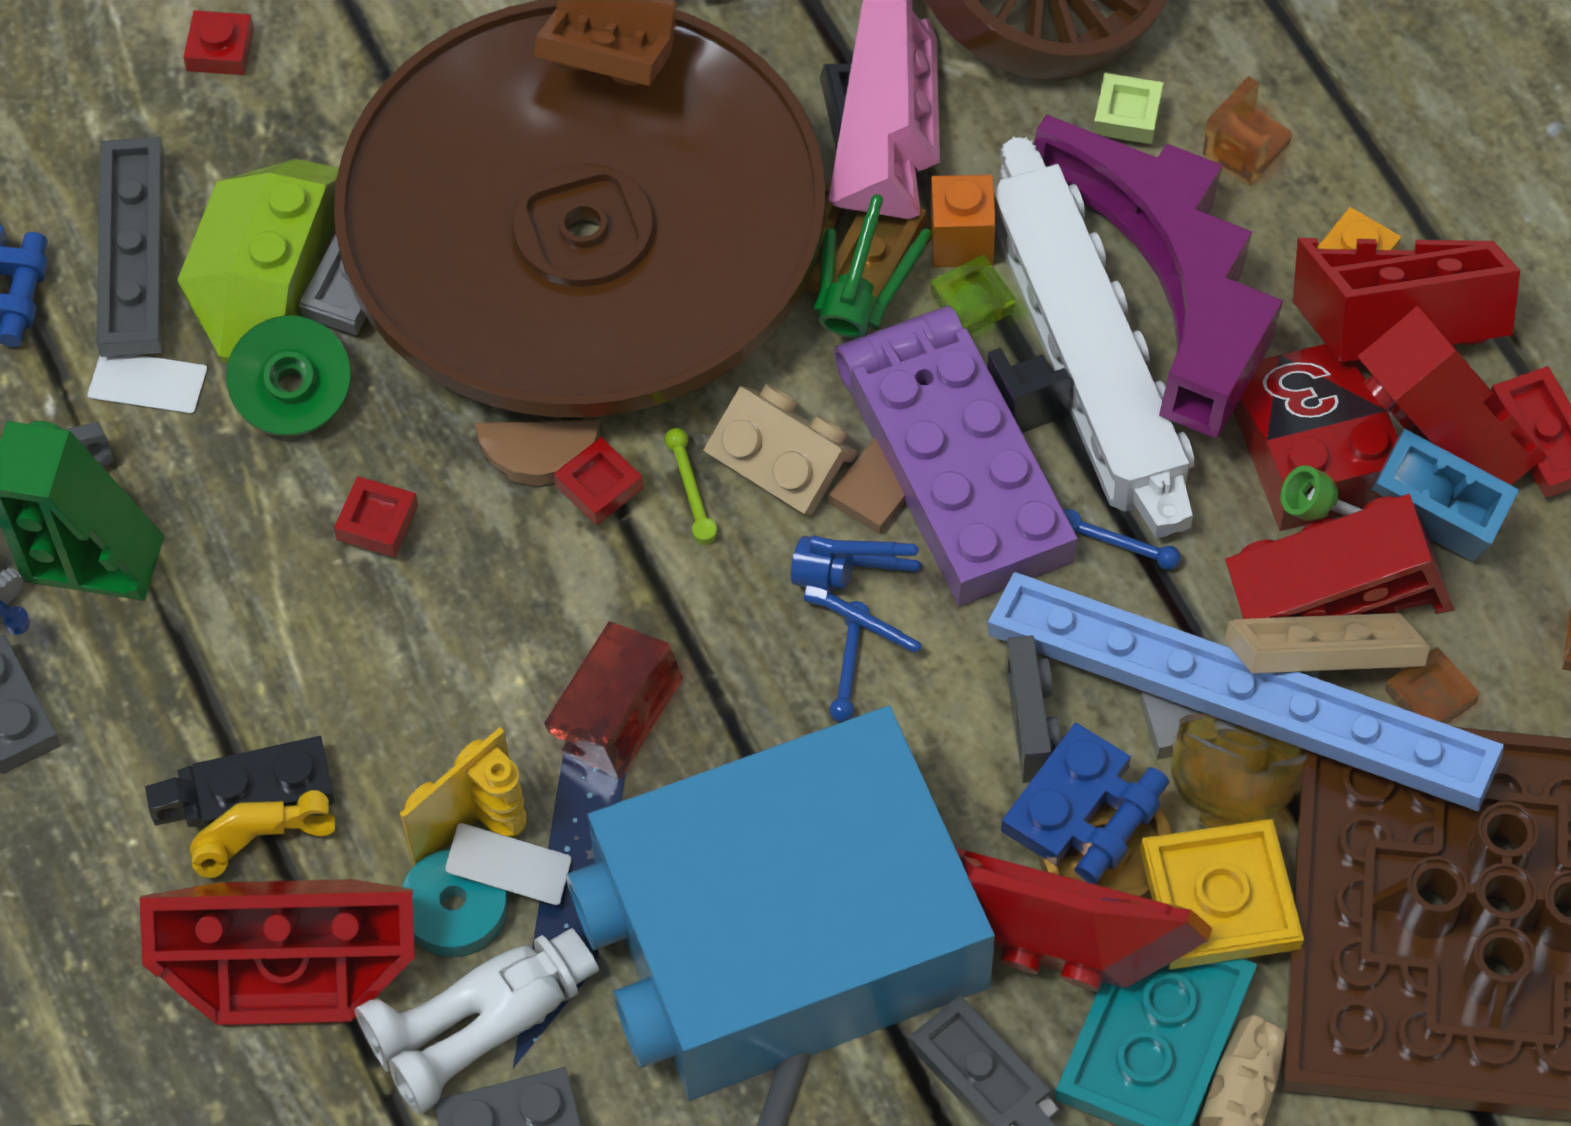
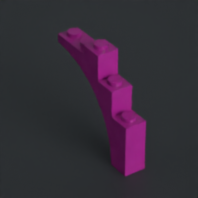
M1046 114L1037 128L1034 141L1036 151H1039L1045 167L1059 164L1067 185L1076 184L1083 201L1107 217L1136 245L1157 275L1172 310L1177 353L1168 374L1159 416L1218 439L1272 344L1283 300L1238 283L1242 275L1252 231L1209 215L1213 207L1222 164L1166 143L1157 158Z

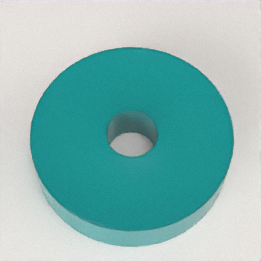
M450 849L442 850L428 855L419 861L409 871L402 884L404 888L413 889L415 943L424 950L438 956H468L487 947L503 929L508 914L506 890L447 873L445 866ZM453 896H459L466 900L463 906L456 910H449L443 907V903Z

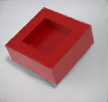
M193 10L183 55L186 71L244 76L254 32L251 14Z
M602 437L598 438L553 473L555 486L596 526L644 489L642 475Z
M357 476L334 526L336 540L395 558L418 507L416 493Z

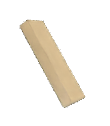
M1400 613L1229 620L1224 639L1252 674L1425 666L1430 650L1429 644Z

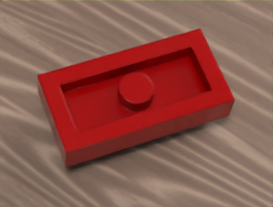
M1549 366L1493 385L1491 391L1547 455L1529 470L1545 499L1571 490V404Z

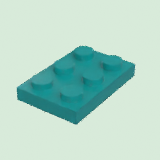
M1243 958L1169 970L1167 964L1127 988L1102 982L1056 1088L1055 1100L1119 1126H1193L1255 976L1257 964Z

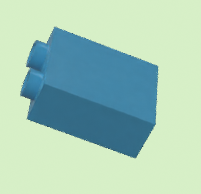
M890 705L587 814L595 864L566 874L568 888L576 913L592 950L624 939L640 978L638 982L612 991L619 1020L637 1065L641 1069L672 1058L689 1101L776 1069L780 1062L793 1055L809 1053L811 1056L947 1005L958 996L965 998L987 990L991 986L995 935Z

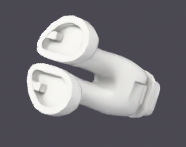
M573 928L550 941L543 935L534 939L535 951L526 944L493 957L470 971L433 999L416 1008L398 1013L380 999L369 1000L355 1008L358 1023L371 1049L386 1072L391 1071L398 1091L414 1112L421 1115L438 1103L444 1085L451 1078L491 1049L532 1028L534 1025L542 1023L546 1015L554 1011L562 1001H567L578 994L576 984L599 972L596 960ZM480 1014L472 1023L454 1035L427 1047L422 1052L416 1051L464 1018Z

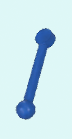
M1073 509L1063 510L1075 534L1080 533L1157 560L1158 565L1164 570L1176 569L1181 562V554L1174 546L1167 545L1158 548L1081 521L1079 513Z
M850 602L853 606L869 614V609L863 602ZM845 617L844 622L848 626L838 697L831 703L829 708L831 717L839 723L852 719L855 713V707L850 701L860 630L863 628Z

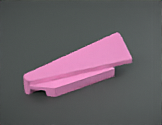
M863 0L828 200L836 207L867 212L872 196L879 194L883 197L880 210L881 215L912 219L920 215L915 167L918 171H922L940 163L937 37L929 18L920 20L913 12L912 0Z

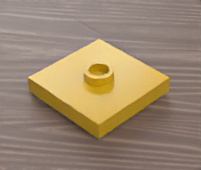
M1273 819L1142 838L1140 852L1152 900L1191 909L1213 928L1208 942L1169 963V970L1301 950L1304 937Z

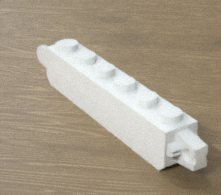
M1013 136L1007 143H1003L1001 149V158L1004 165H1001L999 175L1001 180L994 191L995 236L1052 371L1066 368L1072 378L1069 411L1110 506L1124 512L1137 509L1155 538L1165 537L1174 532L1185 531L1191 528L1193 518L1186 490L1188 469L1194 467V455L1190 441L1183 431L1176 433L1171 420L1159 416L1165 385L1162 381L1154 382L1147 366L1150 364L1146 341L1139 330L1132 332L1126 319L1128 307L1124 291L1118 281H1109L1104 269L1106 267L1105 250L1099 235L1096 232L1088 233L1083 221L1085 218L1084 203L1076 184L1067 185L1059 164L1045 167L1039 151H1036V145H1033V140L1029 141L1027 137L1015 138Z

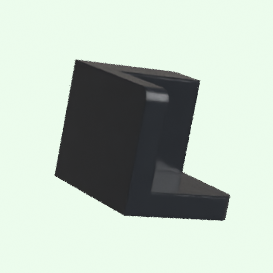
M1001 348L988 352L987 368L1022 433L1069 415L1072 378L1066 368L1053 372L1043 354L1011 366Z

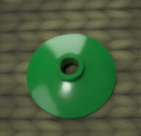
M301 316L274 317L252 327L236 343L227 364V390L237 412L253 427L277 436L303 435L324 426L342 408L351 384L350 362L341 341L323 324ZM289 374H297L303 378L301 386L294 391L283 390L280 387L282 379Z

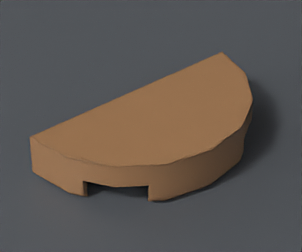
M600 420L475 423L480 451L484 459H488L493 467L506 473L510 481L533 486L555 483L553 473L596 441L601 433Z

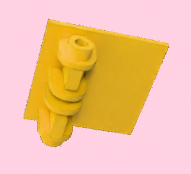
M501 727L485 740L477 739L468 744L457 756L454 767L435 783L429 781L419 786L407 799L404 809L400 812V817L413 867L428 855L446 849L453 842L459 823L472 826L479 820L491 832L510 838L518 836L525 829L527 815L524 809L522 788L519 783V771L517 766L509 759L505 732Z

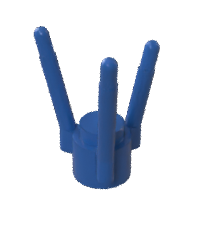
M814 535L812 537L802 536L793 555L791 582L793 585L806 587L804 602L825 606L913 653H918L921 650L922 646L919 641L831 594L835 588L844 590L847 587L853 566L919 572L922 568L920 561L895 557L916 556L919 552L916 544L832 540Z

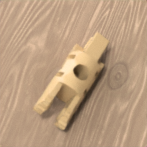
M1251 1015L1239 1021L1219 1060L1199 1120L1200 1126H1264L1278 1083L1286 1036L1283 1030L1256 1015Z

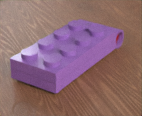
M951 306L936 309L834 347L835 363L842 382L850 392L873 439L876 438L905 495V502L958 607L1005 589L1014 572L1035 578L1074 563L1078 538L967 328L963 329L958 315Z

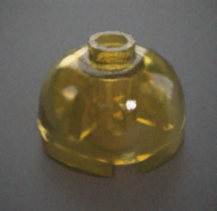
M1188 714L1181 718L1172 744L1171 773L1175 790L1190 808L1201 813L1199 821L1209 828L1273 819L1292 802L1307 763V755L1298 757L1300 747L1239 725L1235 727L1237 730L1216 728L1214 726L1217 717L1209 714Z

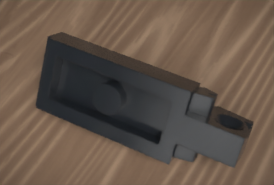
M321 735L193 763V767L187 766L177 770L178 778L174 777L145 786L148 809L155 826L186 819L188 827L205 826L206 828L237 803L284 801V806H297L299 797L310 790L322 792L328 798L329 805L335 803Z

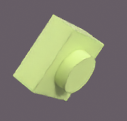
M1104 73L1093 133L1104 137L1152 144L1164 82Z

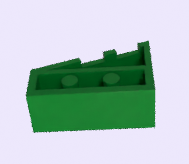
M6 421L0 439V527L19 574L25 578L23 581L145 601L164 534L70 430H64L58 425L46 421H33L30 424Z

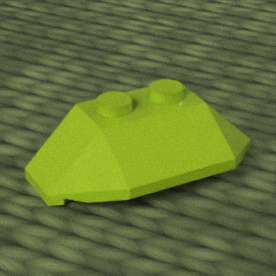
M293 159L216 181L177 281L197 320L211 341L221 363L228 364L229 357L236 343L255 325L279 316H302L299 309L300 300L325 255L335 229L334 200L338 167Z

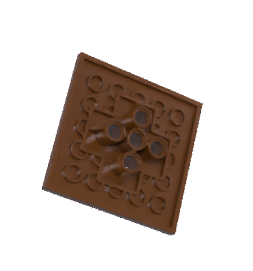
M1456 727L1504 744L1501 762L1479 812L1302 748L1293 899L1304 942L1301 950L1290 951L1282 1091L1571 1121V918L1562 915L1555 907L1563 905L1571 908V738ZM1499 838L1509 842L1512 850L1498 848L1490 839ZM1419 892H1430L1439 895L1444 905H1433L1421 898ZM1487 899H1498L1507 902L1511 912L1496 910L1489 904ZM1494 960L1504 963L1511 975L1494 973L1487 967L1484 961Z

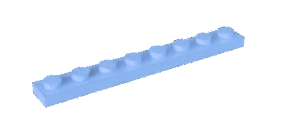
M1017 572L1013 573L988 620L989 636L1007 642V639L1010 637L1034 635L1036 653L1478 812L1502 759L1504 744L1300 672L1252 674L1229 647Z

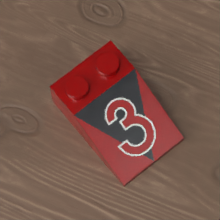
M1326 344L1263 359L1234 409V414L1279 531L1313 522L1287 513L1281 504L1282 485L1291 471L1299 466L1308 465L1325 472L1334 480L1338 488L1339 500L1363 509L1369 502L1383 497L1371 489L1398 439L1388 412L1364 385L1363 382L1366 380L1354 362H1339ZM1313 485L1308 489V493L1314 488ZM1330 510L1325 518H1335L1343 515Z

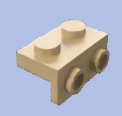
M765 384L762 391L740 386L703 451L801 513L812 516L842 463L848 462L853 464L859 455L858 451L844 443L849 433L819 415H816L811 423L793 411L798 403L794 398L769 384Z

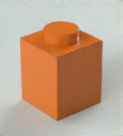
M993 175L932 176L930 215L932 267L993 266L995 241Z

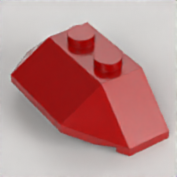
M955 847L995 935L994 947L1002 952L1000 961L1014 969L1030 974H1038L1041 965L1061 970L1060 978L1062 980L1091 991H1099L1102 982L1127 988L1209 941L1213 928L1191 909Z
M356 879L219 882L142 895L139 898L142 966L156 977L162 978L182 998L216 1025L352 1022L356 1018L355 1008L369 1000H374L415 958L413 889Z

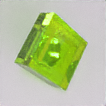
M984 254L931 280V295L941 308L951 306L955 310L963 329L967 328L969 334L1015 312L1016 298Z

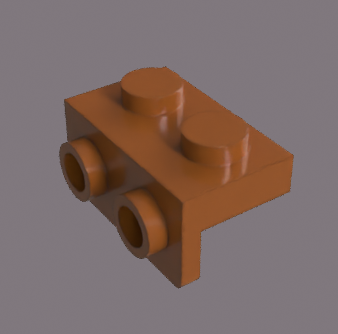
M557 0L555 12L536 35L534 57L552 61L558 67L565 70H587L611 76L613 80L621 84H643L650 86L672 54L677 3L674 0Z

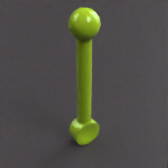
M672 428L666 433L664 443L675 454L695 520L692 526V536L698 544L709 545L716 540L717 525L712 519L707 518L686 451L689 437L685 430Z

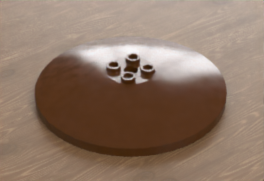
M536 0L509 6L462 24L419 50L381 85L365 106L353 127L341 157L336 179L334 216L336 237L345 275L356 301L381 337L411 366L435 382L465 397L493 407L519 413L550 417H596L621 414L662 404L715 381L747 359L785 321L800 299L813 273L821 248L825 224V176L821 152L812 125L800 102L779 74L746 44L721 28L679 10L676 11L672 54L651 85L647 86L643 84H621L613 80L611 76L587 70H565L558 67L552 61L534 57L536 35L555 12L557 0ZM579 220H590L599 225L598 230L589 236H576L568 231V228Z

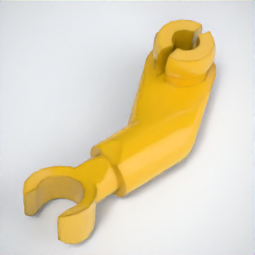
M310 790L299 797L297 806H284V801L237 803L192 839L189 848L192 867L201 877H218L226 870L228 860L235 856L256 836L284 834V829L300 828L307 834L314 836L330 835L335 831V817L328 814L329 800L322 792Z

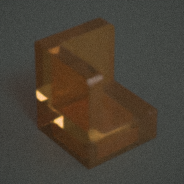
M1248 76L1207 119L1202 155L1211 161L1222 164V168L1251 186L1288 146L1292 133L1289 129L1256 109L1259 82Z

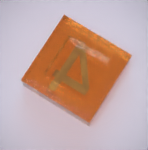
M1438 646L1429 652L1425 666L1405 668L1388 680L1385 689L1387 694L1400 708L1444 724L1449 723L1475 705L1480 694Z

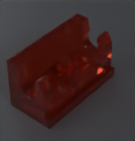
M608 621L544 722L548 733L567 741L561 750L563 753L591 767L604 771L617 780L621 779L683 679L669 643Z

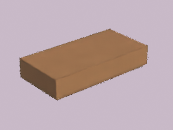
M874 438L828 494V503L876 533L881 534L904 505L905 495L876 438Z

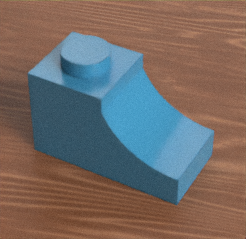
M1406 429L1399 435L1371 489L1383 497L1394 496L1398 498L1410 493L1430 540L1471 562H1474L1492 545L1519 492V489Z

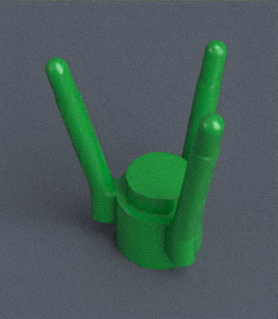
M879 194L873 195L870 200L848 274L840 275L836 283H834L836 231L828 228L824 232L820 288L813 311L820 314L819 323L823 328L839 336L859 338L866 335L868 328L879 329L885 309L932 237V231L928 228L923 229L876 298L872 294L873 284L862 278V274L883 203V197Z

